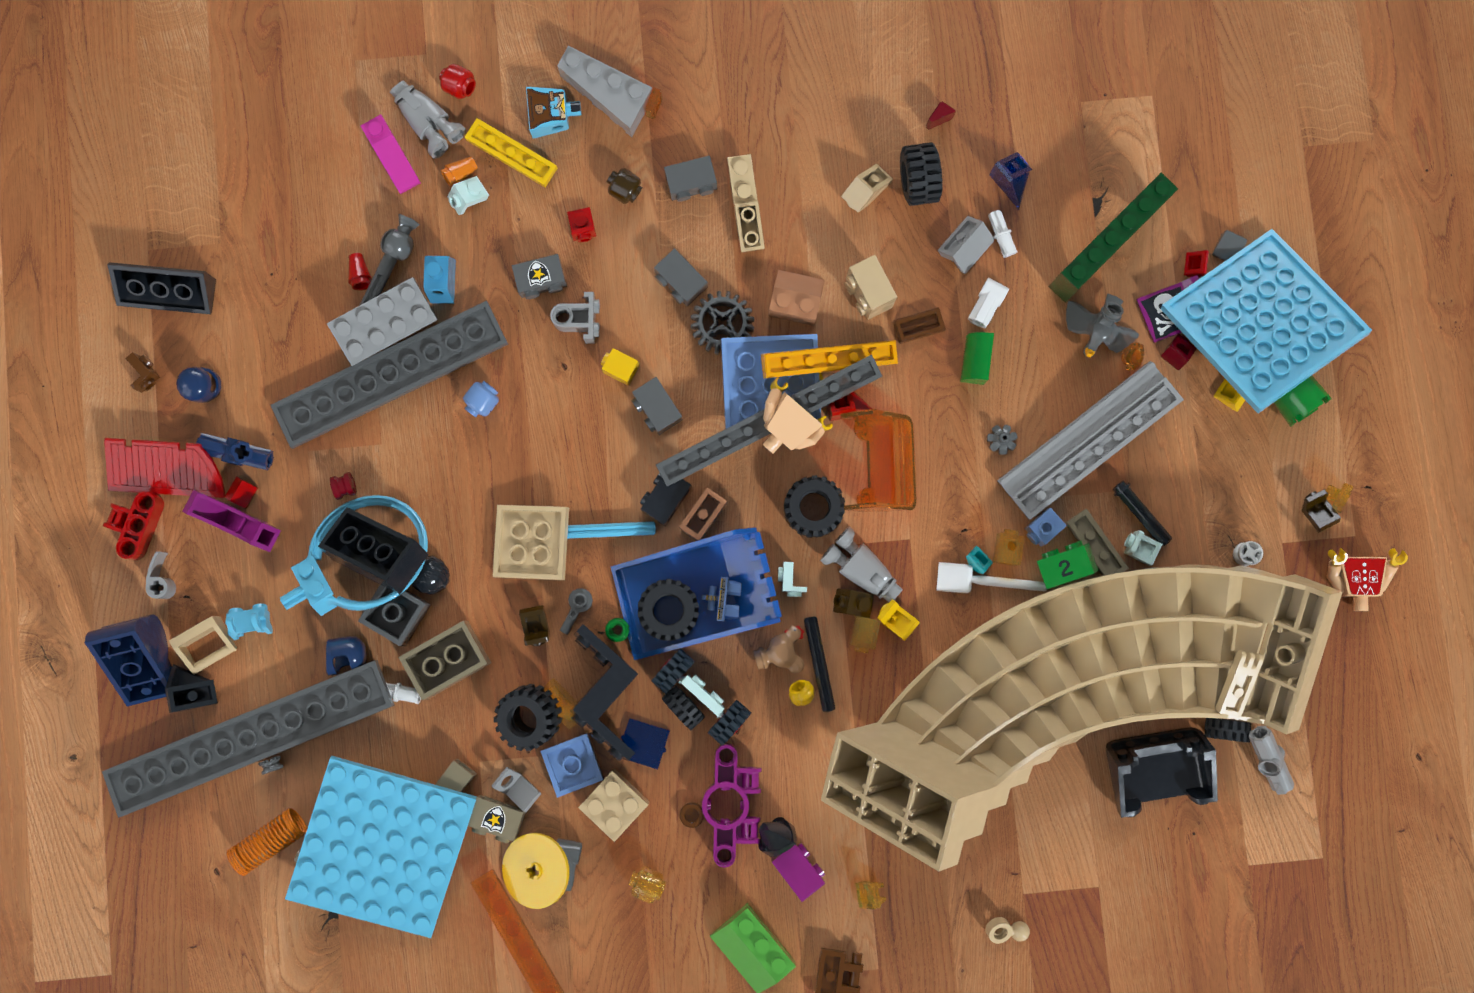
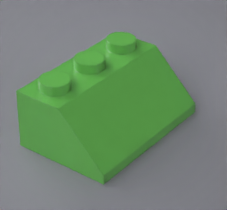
M748 903L710 935L712 940L756 993H761L777 984L796 967L793 957Z

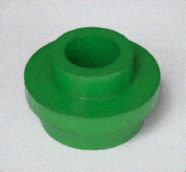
M622 618L611 619L605 627L606 636L613 642L624 641L630 632L628 623ZM617 625L622 628V632L619 635L614 632V628Z

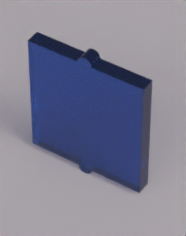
M629 718L625 733L621 736L622 741L635 752L629 761L658 770L662 755L666 752L665 745L670 730Z

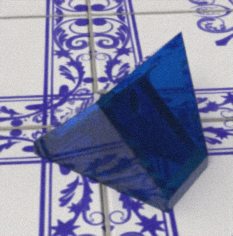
M1016 152L999 160L989 175L1019 210L1028 175L1032 168Z

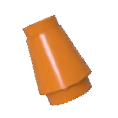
M469 156L468 158L444 165L445 168L441 170V174L446 183L452 187L453 184L464 181L478 167L474 159Z

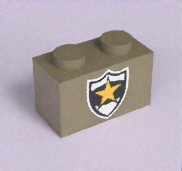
M479 795L476 798L468 826L472 827V832L480 835L490 833L496 835V840L509 843V841L517 839L526 812H523L519 807Z

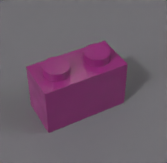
M802 843L796 844L788 851L771 858L773 865L801 902L825 884L822 877L826 875L817 863L812 865L807 858L810 856V853Z

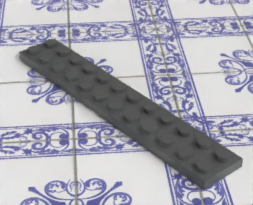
M374 660L104 770L102 774L117 816L120 818L395 705L378 660Z

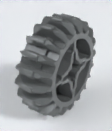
M717 291V298H713V295L709 293V302L703 298L700 299V304L703 308L700 306L694 307V311L698 314L691 315V320L696 321L691 324V329L697 330L693 333V337H702L698 341L699 346L704 345L706 342L708 343L706 345L707 352L712 347H715V355H718L721 349V340H716L712 338L713 336L726 334L729 338L751 337L747 332L754 331V326L750 325V323H753L755 319L753 316H748L752 313V309H743L747 305V301L743 300L738 303V294L731 299L730 291L726 292V297H721V291ZM728 306L733 309L720 312L715 307ZM708 313L714 323L706 333L703 328V320ZM737 314L740 315L743 323L739 333L735 331L731 324ZM717 318L721 321L727 320V326H718Z

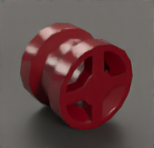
M350 472L344 473L341 477H330L331 490L336 500L342 499L345 495L353 496L357 494L355 481Z

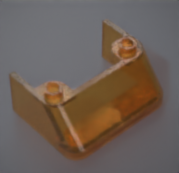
M877 409L841 413V419L855 421V435L861 441H866L868 488H862L859 491L856 499L857 504L844 505V510L857 512L913 510L916 506L917 497L914 426L912 419L908 415Z

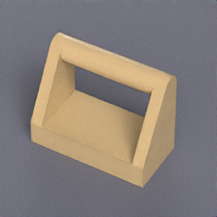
M211 616L169 640L174 651L193 674L198 673L237 650V646L228 635V630L220 616ZM216 631L226 645L195 663L187 646Z

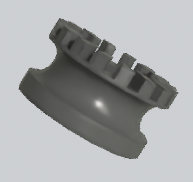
M281 757L271 758L270 762L266 760L258 763L263 768L261 774L264 775L283 768V764L279 763Z

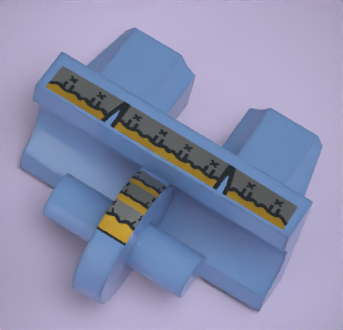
M721 577L719 596H716V586H710L709 595H702L701 600H708L707 610L715 611V601H718L717 621L725 622V619L739 618L740 606L727 605V596H741L742 583L729 580L728 577Z

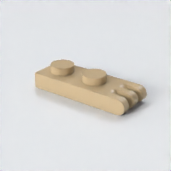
M1241 650L1236 653L1215 707L1219 713L1238 717L1242 716L1264 661L1262 654L1246 653Z

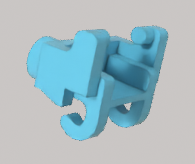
M255 604L250 610L231 608L226 614L225 624L228 628V635L233 640H238L246 632L273 633V628L270 624V612L266 604Z

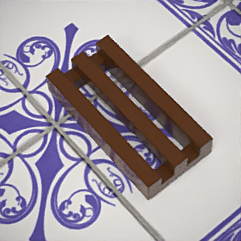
M939 307L893 321L900 344L946 330ZM932 315L937 317L936 319L901 328V324ZM939 324V327L928 329L908 336L903 335L904 333Z

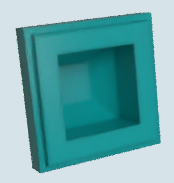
M977 545L966 556L967 563L973 567V571L984 574L993 564L990 558Z

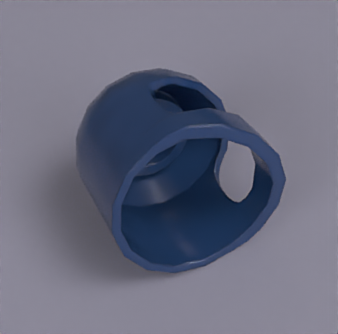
M203 367L186 368L179 374L176 381L179 394L186 400L198 403H207L215 399L222 388L219 375L213 370ZM207 372L213 375L216 381L214 392H211V378Z
M347 636L328 639L326 644V671L329 676L339 675L342 667L350 666L351 669H355L366 663L367 651L364 642L360 638Z

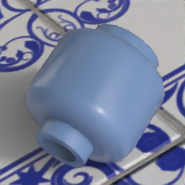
M485 381L482 383L475 382L463 396V401L467 404L465 410L474 417H477L478 414L488 416L499 402L497 396L499 392Z

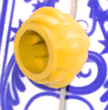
M798 680L790 686L789 698L796 706L810 704L814 698V687L809 681Z

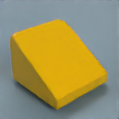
M1224 379L1214 394L1216 399L1237 412L1245 402V399L1226 379Z

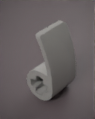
M155 552L148 568L146 593L151 598L170 599L176 593V584L173 580L159 577L163 562L168 555L166 552ZM159 586H164L163 591L158 590Z

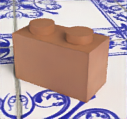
M706 488L679 526L680 530L696 541L703 539L727 505V501L709 488Z

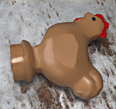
M791 625L790 629L785 630L783 634L772 638L767 650L762 647L754 650L753 653L758 670L767 669L769 663H773L777 667L788 668L792 673L801 672L804 668V661L795 654L793 644L798 639H803L804 630L799 625L796 627Z

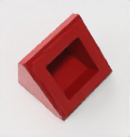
M1208 250L1186 253L1184 276H1198L1201 278L1206 275Z
M236 476L224 497L230 502L246 509L258 488Z

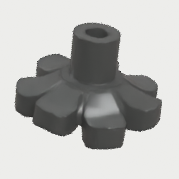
M998 425L992 428L994 434L987 435V441L993 442L989 446L990 450L994 452L999 449L1000 455H1006L1007 448L1013 451L1016 448V444L1012 441L1018 438L1017 433H1010L1011 427L1009 425H1004L1002 429Z

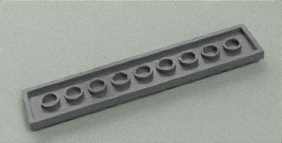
M485 301L270 406L290 448L294 449L508 345V342L489 303Z

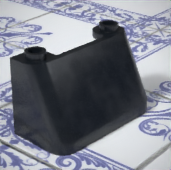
M1192 727L1116 739L1106 744V754L1116 807L1121 818L1136 816L1142 811V802L1187 795L1191 801L1198 805L1218 801L1216 750L1200 729Z

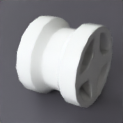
M1253 541L1239 543L1233 550V557L1239 565H1255L1263 558V549L1258 543Z

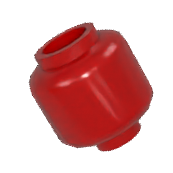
M451 64L440 73V85L445 93L457 99L469 97L474 92L476 81L470 70L458 64Z

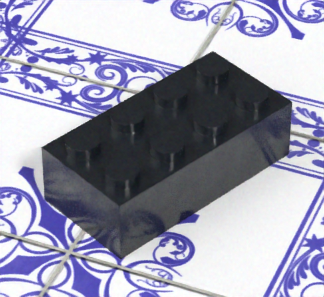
M348 507L345 508L318 545L333 561L401 595L429 555L414 539Z

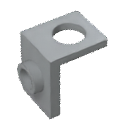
M506 767L491 785L494 789L505 793L523 812H527L541 795V792L521 773L509 767ZM511 775V779L509 780V782L505 785H501L502 781L507 776Z

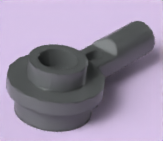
M575 589L569 595L568 601L571 609L559 631L568 635L579 613L589 610L592 606V595L586 589Z

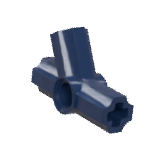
M201 433L196 444H202L203 449L211 457L219 458L223 462L234 465H247L268 471L274 459V451L249 445L248 442L229 437L224 439Z

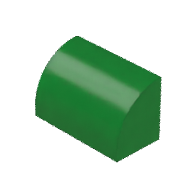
M974 332L966 335L960 382L984 385L989 380L994 333Z

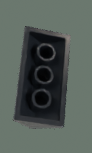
M112 262L107 264L116 306L210 315L212 313L216 279L205 271Z

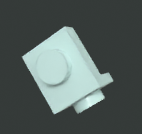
M475 176L453 184L447 197L451 207L456 210L458 215L464 214L467 207L487 200L489 194L478 177Z
M1138 530L1133 534L1130 533L1126 538L1124 554L1148 566H1152L1162 544L1145 536L1143 531Z
M783 562V567H778V582H782V592H787V597H801L802 593L807 592V587L793 586L794 562Z

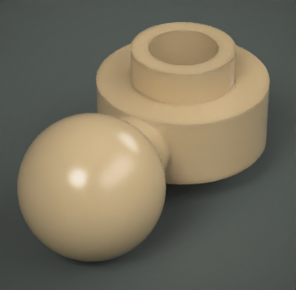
M1003 917L990 920L985 929L989 939L996 944L1007 941L1011 936L1016 941H1025L1030 935V929L1026 923L1017 921L1010 926L1007 919Z

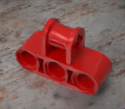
M146 491L136 495L130 509L111 503L110 507L112 509L108 520L102 525L121 533L116 544V552L121 558L139 560L145 556L164 509L163 498L158 494ZM152 498V506L147 509L146 501ZM142 520L144 523V527L139 532L137 530V524L139 523V521ZM133 543L135 546V550L130 555L128 552V547L130 544Z

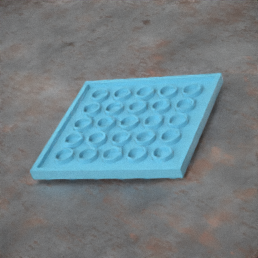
M1273 229L1162 304L1161 310L1257 413L1263 411L1368 336L1372 331Z
M331 755L285 900L431 938L477 796Z

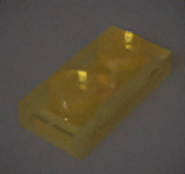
M552 678L544 686V691L550 690L553 693L551 697L553 699L557 698L559 702L556 705L561 707L562 710L558 716L562 717V723L570 730L576 724L571 718L574 714L570 710L578 702L555 678Z

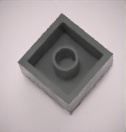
M380 585L371 600L379 599L394 591ZM405 590L401 595L385 604L364 610L358 622L398 646H407L431 604Z

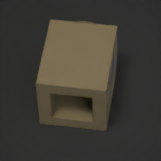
M459 759L453 760L435 785L463 793L477 773Z

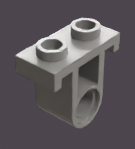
M584 292V298L589 304L562 303L553 307L550 317L556 329L562 332H588V334H583L585 344H595V337H599L600 332L599 323H595V314L600 313V300L596 299L594 292ZM567 313L569 314L568 321L564 323L557 321L560 314Z

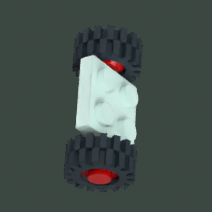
M680 648L661 667L651 682L666 694L680 680L679 684L682 683L719 718L707 733L723 746L740 729L752 712L736 700L724 713L725 707L722 705L724 700L716 692L713 691L710 694L703 688L706 685L704 681L696 674L693 677L690 675L683 676L695 661Z

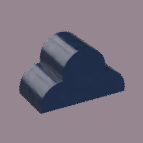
M152 614L104 626L101 629L93 630L86 634L85 645L127 707L166 697L165 687L172 666L168 659V644L165 630L156 615Z

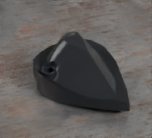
M777 817L772 822H764L759 828L761 838L758 847L769 857H777L797 844L795 827L783 817Z

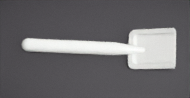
M939 562L937 591L969 593L972 583L1034 591L1047 590L1045 583L1040 581L983 575L972 576L973 567L969 564Z

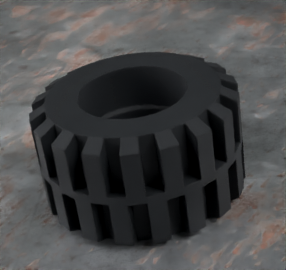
M932 142L903 146L900 153V175L904 197L908 205L915 206L939 202L942 195L943 180L940 157L936 146Z
M812 475L808 478L806 476L800 481H796L789 489L784 502L785 518L789 522V526L796 530L798 534L809 538H818L831 533L839 525L845 513V499L842 497L841 489L835 486L836 483L828 481L823 476L822 478L817 477V475ZM809 493L820 494L828 502V512L821 520H808L800 511V502Z
M666 579L656 581L647 587L638 602V617L642 627L651 636L663 641H673L687 635L695 626L699 615V604L695 593L692 592L689 586L678 580ZM663 596H673L682 604L683 614L679 621L674 624H662L654 615L655 603Z
M535 684L522 685L506 694L498 702L499 705L495 707L494 712L498 715L493 717L494 723L498 724L495 727L496 732L502 734L500 739L502 741L507 740L509 747L516 746V750L519 751L523 749L531 751L546 743L558 732L560 728L558 724L562 722V717L558 716L562 710L561 707L556 705L559 702L557 698L553 699L551 697L553 693L550 690L545 692L544 687L541 685L535 688ZM520 706H525L534 713L537 721L536 728H530L523 723L520 717Z

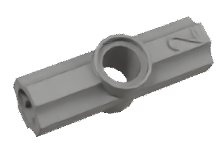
M1257 726L1249 732V739L1259 759L1258 770L1266 776L1271 789L1277 795L1286 794L1288 791L1293 790L1294 782L1284 761L1285 751L1277 745L1270 729L1266 726Z

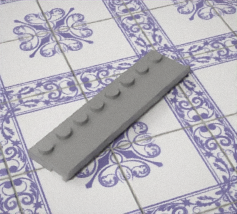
M1149 361L997 481L1028 520H1030L1184 399L1167 378L1160 373L1154 362Z

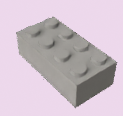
M412 277L328 322L327 325L351 366L433 323L438 318L415 278Z

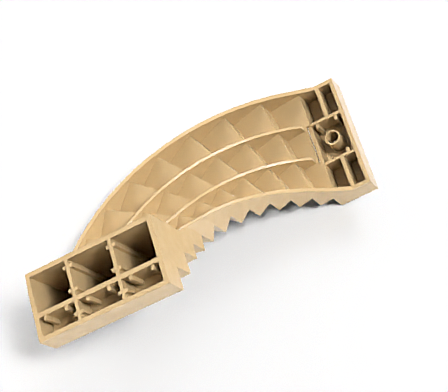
M1186 564L1105 575L1060 587L1034 597L987 621L942 653L904 689L877 723L838 732L830 758L821 801L935 870L942 871L958 865L964 841L983 833L988 811L1006 805L1010 788L1027 783L1034 765L1050 761L1059 747L1075 743L1088 733L1136 721L1197 717L1232 719L1264 724L1286 735L1300 729L1342 591L1296 574L1282 577L1246 566L1225 568L1211 565ZM1239 650L1264 656L1261 669L1241 717L1221 714L1215 709L1236 653Z

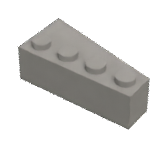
M568 46L557 65L560 77L581 95L588 98L595 107L608 115L630 137H633L653 99L652 87Z

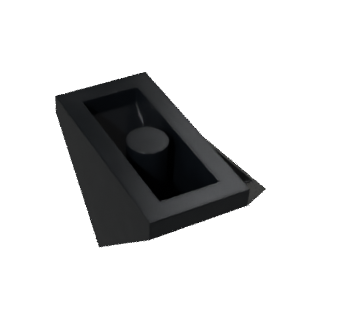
M173 664L165 687L169 713L182 712L218 703L214 679L210 680L198 674H193L191 671Z

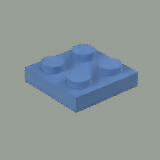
M587 733L540 751L557 798L604 780Z

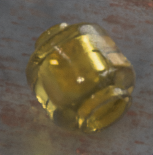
M644 866L640 869L639 873L633 872L628 885L632 886L631 894L633 897L651 904L655 900H660L667 882L664 881L662 873Z

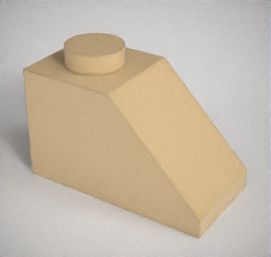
M875 164L856 176L841 197L850 208L860 212L893 181V178L878 164Z

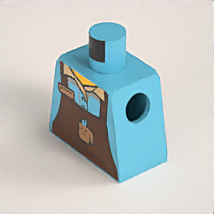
M526 87L529 130L532 138L568 130V117L582 115L580 101L567 102L564 90Z

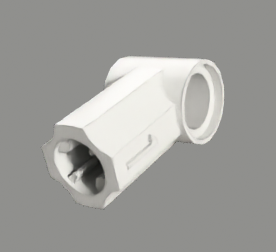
M988 277L968 320L978 327L986 328L997 307H1000L1006 297L1009 288Z

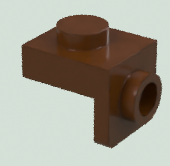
M132 352L125 359L140 374V377L130 386L142 393L152 389L156 384L155 381L160 376L152 369L154 364L144 354L140 356Z

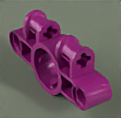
M725 743L723 746L720 745L716 750L715 783L706 790L702 801L704 817L714 826V861L718 866L724 868L734 863L736 844L760 843L758 823L761 822L760 817L747 816L749 810L747 794L761 793L759 773L762 772V768L737 767V750L729 743ZM725 748L732 750L734 754L732 760L727 762L721 760L719 756L720 751ZM750 775H752L751 785H749ZM718 788H721V790H731L733 788L743 798V800H740V810L743 811L733 821H730V819H720L718 821L708 811L711 810V799L708 798ZM749 825H751V834H750V835H748V827H749ZM724 848L730 850L732 854L730 859L725 861L719 859L717 855L719 850Z

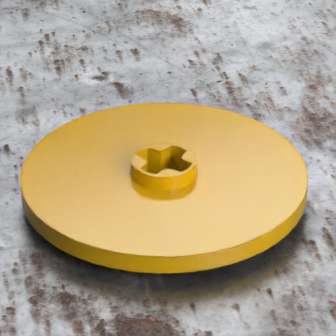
M529 833L522 835L510 844L504 855L502 864L503 880L510 895L521 905L532 909L548 907L557 902L567 888L569 864L566 854L553 838L545 834ZM536 866V870L539 871L538 875H535L536 873L532 870V867Z

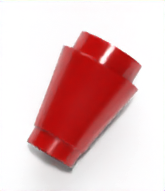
M353 253L348 256V283L354 290H365L369 287L372 277L361 253Z

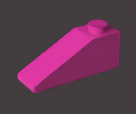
M381 114L360 125L400 194L421 183Z

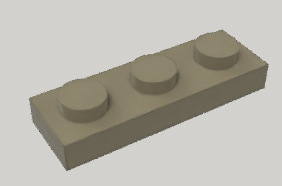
M1084 509L1065 522L1077 541H1082L1083 545L1089 543L1099 569L1098 571L1102 576L1121 573L1128 569V566L1087 509Z

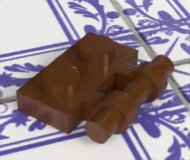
M821 948L815 993H860L859 978L860 973H863V954L853 952L852 962L845 961L846 951ZM844 971L850 972L849 984H842Z

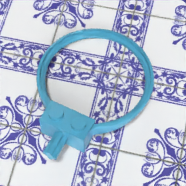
M380 495L356 498L336 508L322 521L315 531L307 558L291 567L300 586L280 597V601L285 609L288 610L301 601L308 599L310 605L322 616L337 606L348 610H367L385 604L399 596V594L392 592L379 599L369 601H355L341 596L335 598L332 596L334 593L317 563V560L322 559L323 552L318 545L346 507L356 510L366 506L380 505L391 507L404 513L415 525L419 536V545L427 552V532L419 515L406 503L392 497ZM425 561L422 563V565L420 566V568L418 569V571L415 573V575L413 576V578L410 580V582L408 583V585L405 587V589L403 590V592H404V591L415 581V579L418 577L420 571L422 570V567H423Z

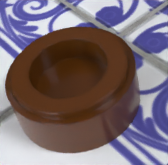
M686 803L680 810V820L686 827H697L704 819L702 807L698 803Z

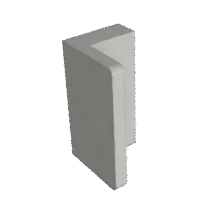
M967 216L937 251L942 257L954 261L959 270L966 274L994 242V237L983 221Z

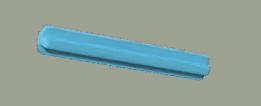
M655 522L568 525L567 539L656 534Z

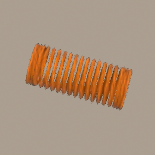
M288 808L282 812V815L279 814L274 820L271 819V822H267V825H263L259 830L253 832L252 835L245 837L237 845L228 849L226 852L228 861L238 874L246 876L252 870L258 868L259 865L265 863L266 860H269L288 847V845H291L292 842L304 836L307 827L301 816L294 809Z

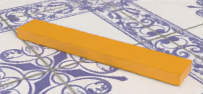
M896 340L761 354L763 379L842 370L869 355L873 356L877 366L898 364Z

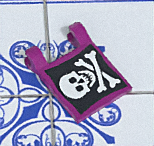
M1198 276L1136 299L1153 343L1182 333L1161 310L1162 304L1199 280Z

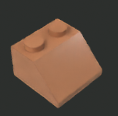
M778 270L768 316L814 326L824 280Z

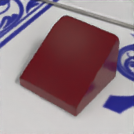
M943 101L940 102L929 117L926 128L930 130L952 120L956 110Z
M1178 334L1161 354V357L1176 370H1180L1190 360L1197 348Z

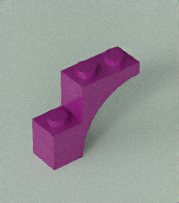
M196 490L192 491L182 511L268 552L271 551L281 530L265 521L250 516L234 506Z

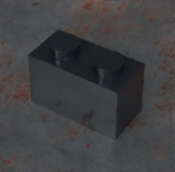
M659 473L653 482L656 485L651 493L647 491L641 499L640 504L643 506L640 509L666 527L691 490L692 485L681 479L666 486Z

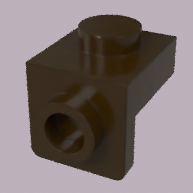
M1325 489L1318 493L1315 491L1307 495L1302 507V512L1318 533L1339 523L1341 520L1339 514L1328 502V492Z
M837 589L833 601V612L870 618L874 595L848 589Z
M544 606L520 609L519 615L524 632L525 646H540L548 642L550 630Z

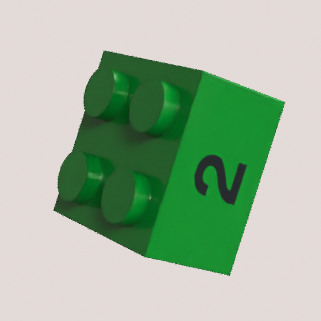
M1078 541L1065 546L1066 551L1059 552L1057 548L1041 554L1043 559L1038 560L1037 564L1047 589L1094 574L1099 570L1089 543L1083 545L1082 541Z

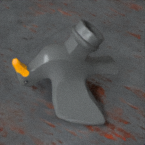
M1107 294L1104 306L1098 314H1092L1077 302L1068 301L1066 308L1068 330L1077 334L1089 335L1090 339L1083 350L1084 355L1091 358L1102 342L1110 350L1118 353L1130 346L1139 337L1135 330L1115 324V322L1121 320L1124 312L1121 306L1124 301L1120 298Z

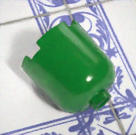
M1312 375L1275 401L1274 404L1289 426L1292 427L1297 421L1300 422L1317 411L1319 406L1328 403L1332 398Z

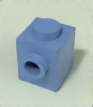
M1048 508L1024 529L1028 532L1026 535L1033 544L1043 546L1067 525L1052 508Z

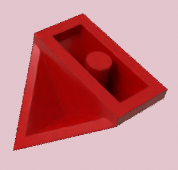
M854 391L827 405L830 421L876 413Z

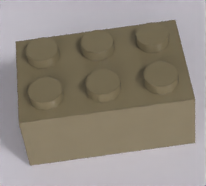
M462 621L398 657L421 700L430 699L491 664L469 621Z

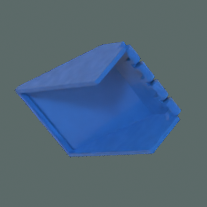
M756 527L728 531L611 566L623 619L630 628L628 639L634 660L781 622L780 617H782L778 600L772 602L770 600V597L776 596L772 576L764 577L765 573L770 572L766 553L758 554V550L764 549L761 534L757 532ZM721 577H728L729 580L742 583L741 596H727V605L740 606L738 619H725V622L717 621L718 601H715V611L707 610L708 600H701L702 595H709L710 586L717 587L716 596H719ZM672 579L681 581L695 593L699 604V615L695 626L687 635L677 640L663 641L654 638L645 631L638 617V602L642 593L649 585L659 580ZM663 596L655 603L654 615L662 624H674L679 621L683 614L681 602L673 596Z

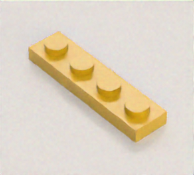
M476 118L464 137L469 143L545 188L558 169L554 163Z

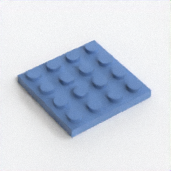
M817 334L721 338L725 429L765 408V402L771 391L770 385L777 377L763 379L761 354L818 348ZM819 373L779 377L777 384L779 387H782L787 382L788 387L782 394L786 392L791 396L820 381ZM821 408L810 414L816 419L820 418Z

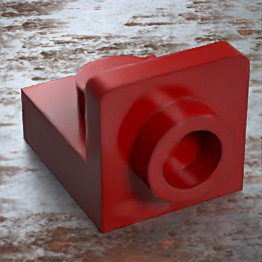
M590 207L567 212L573 241L580 243L592 240V237L597 236Z

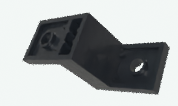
M582 624L574 633V636L577 637L575 642L584 650L589 648L595 654L593 659L602 667L608 665L609 668L570 710L574 714L571 718L580 727L586 725L592 730L589 735L599 744L605 742L610 747L608 752L614 758L620 761L622 759L629 761L635 752L598 719L634 680L638 673Z

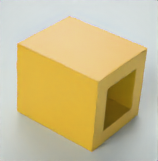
M612 348L610 353L606 352L601 361L604 374L627 386L630 385L640 366L639 361Z

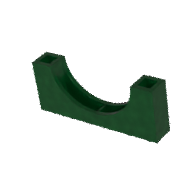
M1161 172L1048 287L1066 303L1178 188Z

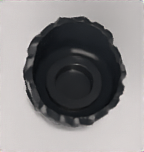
M427 556L422 570L412 585L421 593L435 594L441 592L443 589H446L450 581L449 569L441 559L439 560L435 556Z

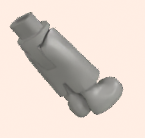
M401 81L391 89L390 93L394 96L395 103L399 106L409 125L421 140L428 139V153L433 159L441 157L448 149L447 141L437 132L439 129L452 144L459 142L464 137L466 128L460 123L448 122L449 115L429 97L416 90L413 85L409 86L405 81Z
M849 526L836 539L835 543L848 551L852 557H846L838 547L832 544L820 561L825 565L833 562L841 566L839 573L853 583L877 595L880 599L883 597L888 602L892 599L895 600L903 589L895 583L896 579L892 577L884 564L864 543L858 546L854 542L855 532Z

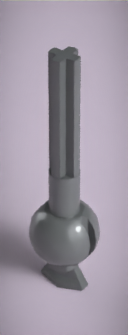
M398 214V228L389 229L382 236L380 248L384 255L360 305L380 295L397 260H405L412 253L414 242L409 235L412 230L420 225L415 220Z

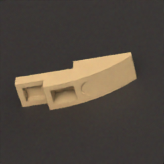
M751 154L727 157L741 252L765 249Z

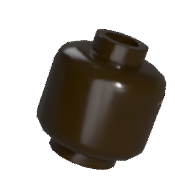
M622 168L618 173L613 171L606 181L610 184L608 187L609 195L623 204H627L629 201L633 203L643 188L640 186L641 179L626 168Z

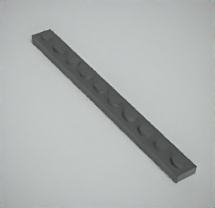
M869 355L790 397L806 411L812 413L882 377V374L873 356ZM764 410L656 464L666 486L771 434L764 426Z

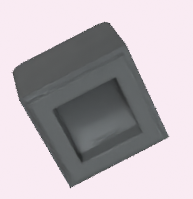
M1226 230L1221 234L1212 255L1226 261L1244 248L1247 239Z

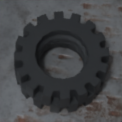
M677 685L662 697L668 708L689 730L695 728L705 718L704 714Z
M1206 718L1204 735L1207 738L1250 743L1249 732L1251 731L1252 723Z

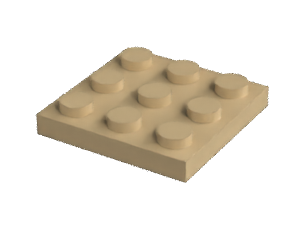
M497 505L493 577L565 580L569 508Z

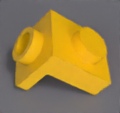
M893 599L881 608L878 616L880 622L903 641L909 637L920 623Z

